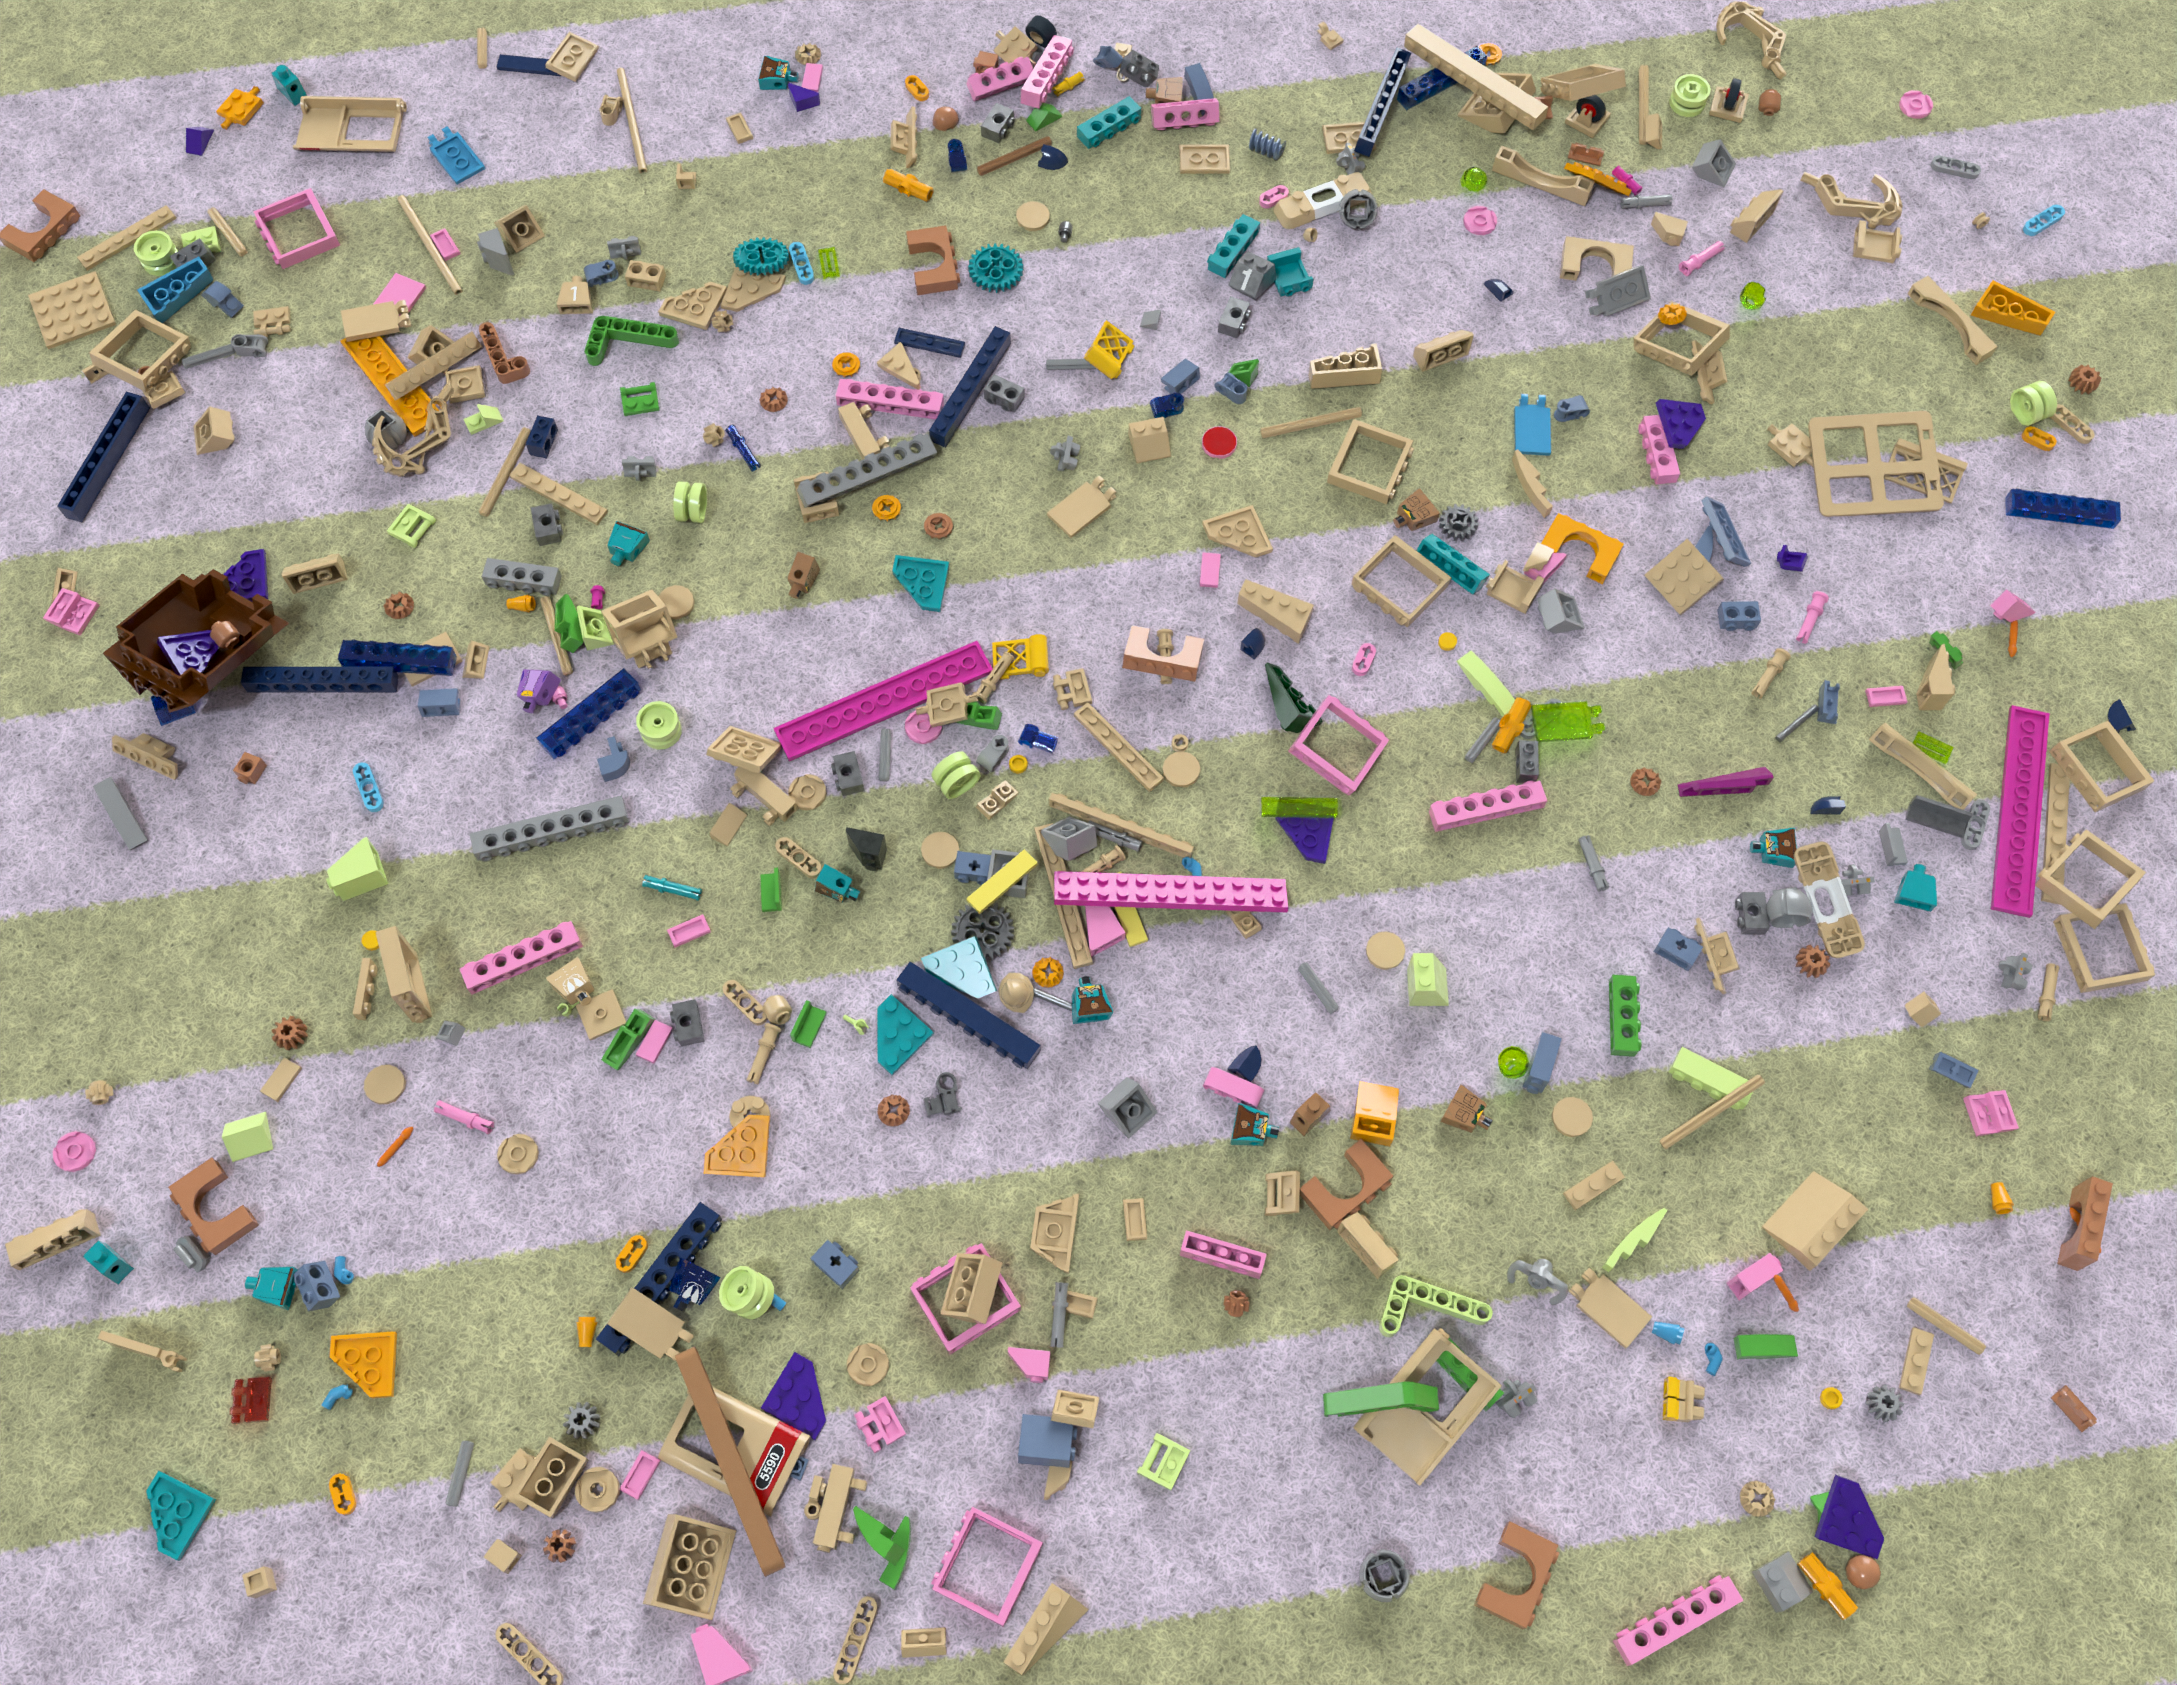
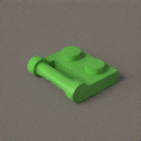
M655 382L638 387H620L624 416L660 411ZM651 392L649 395L627 398V395Z
M1938 631L1934 632L1930 637L1929 643L1937 649L1942 644H1945L1946 651L1949 653L1948 661L1955 670L1963 664L1961 651L1957 647L1953 648L1948 643L1950 641L1945 634H1940Z

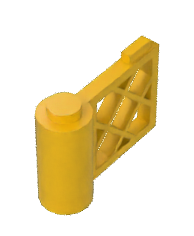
M1106 320L1083 359L1108 378L1116 379L1122 372L1120 369L1121 363L1126 354H1130L1134 348L1133 340ZM1106 328L1112 332V336H1107ZM1119 339H1122L1124 342L1127 343V345L1125 347H1121ZM1104 340L1106 348L1098 345V341ZM1108 340H1114L1116 347L1111 348ZM1112 351H1118L1119 359L1113 356Z
M1035 634L1026 639L992 642L993 668L998 663L997 657L999 660L1002 657L997 653V647H1005L1008 649V653L1012 652L1017 656L999 680L1009 679V676L1031 673L1036 677H1043L1049 672L1048 646L1045 635ZM1018 645H1025V650L1021 654L1014 650ZM1020 660H1023L1026 663V668L1018 669L1015 665Z

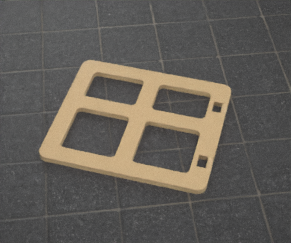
M1910 411L1814 417L1809 421L1808 428L1818 506L1823 516L1939 511L1943 507L1944 500L1940 484L1941 479L1933 435V423L1929 412ZM1916 425L1921 460L1882 462L1877 427ZM1861 428L1864 434L1867 463L1828 465L1823 430ZM1923 431H1928L1929 439H1924ZM1922 474L1924 476L1927 498L1888 500L1886 498L1884 476ZM1869 478L1872 494L1871 502L1837 504L1832 502L1830 479ZM1930 482L1936 483V490H1931Z

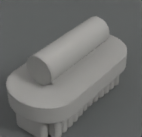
M194 1236L181 1237L177 1240L176 1247L173 1249L189 1269L194 1268L196 1272L204 1270L210 1262L211 1256L198 1244L199 1242H197Z

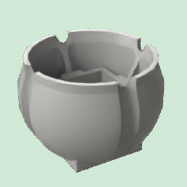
M1354 189L1349 191L1340 202V218L1350 228H1365L1377 216L1375 211L1378 208L1376 199L1366 190L1358 191ZM1351 200L1365 201L1364 215L1349 214Z
M381 408L366 420L365 436L368 442L372 444L375 426L382 415L385 417L382 424L390 422L381 430L382 438L389 448L395 450L399 444L402 445L405 442L407 427L404 420L395 412Z
M1797 887L1773 890V895L1767 902L1768 919L1773 927L1793 928L1794 924L1797 927H1801L1811 922L1812 904L1808 897L1798 890Z
M1380 1549L1377 1550L1376 1554L1370 1553L1363 1560L1359 1570V1580L1364 1584V1592L1379 1602H1391L1393 1597L1396 1599L1400 1598L1406 1592L1410 1581L1409 1569L1405 1568V1560L1391 1550ZM1388 1563L1396 1584L1378 1590L1370 1570Z

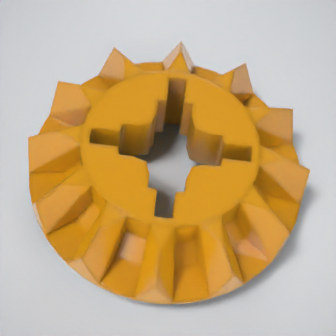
M1485 43L1477 48L1476 59L1480 60V63L1484 62L1486 65L1492 64L1494 66L1496 62L1499 63L1502 51L1494 44ZM1488 51H1490V57H1487Z
M1673 303L1671 305L1665 304L1658 313V319L1667 325L1679 324L1687 316L1685 306H1680V303L1677 305Z
M849 352L838 354L832 362L833 371L838 376L842 375L844 378L848 375L852 377L854 373H858L860 360L855 354ZM842 363H844V364L849 363V366H850V367H847V366H846L845 368H843V364H842Z
M883 495L873 502L872 511L874 516H877L880 521L883 519L888 522L889 519H895L897 515H900L901 504L894 496ZM883 504H884L886 507L891 506V507H890V512L887 511V510H884Z
M1051 957L1041 958L1032 969L1033 979L1042 987H1054L1063 978V966L1058 960ZM1048 965H1050L1053 973H1050L1048 979H1046L1045 972L1042 971L1046 970Z

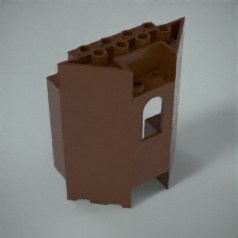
M214 569L206 575L200 574L194 580L181 574L116 626L119 640L103 652V654L139 695L149 690L154 696L163 698L167 703L170 713L194 705L289 623L276 616L272 602L259 594L252 597L253 602L233 592L230 589L228 577ZM217 621H229L239 631L238 644L231 649L219 648L203 674L190 667L178 676L157 644L158 637L212 630V625Z

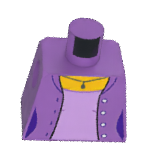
M523 669L517 691V697L525 702L523 710L527 713H534L536 705H548L561 679L551 671Z

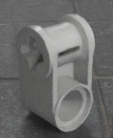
M237 334L231 338V344L239 356L265 357V347L268 344V339L259 334Z
M1003 735L995 736L987 747L981 751L976 762L990 772H994L993 769L996 765L999 766L1009 751L1008 739Z

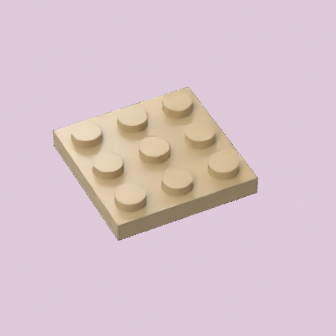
M1688 539L1645 574V577L1679 615L1685 613L1724 580Z
M729 726L707 748L706 755L713 757L715 760H722L733 766L748 769L750 772L760 773L778 754L782 746L780 742Z

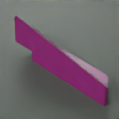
M1760 767L1677 785L1680 797L1752 793L1756 786L1769 785L1774 776L1766 767Z

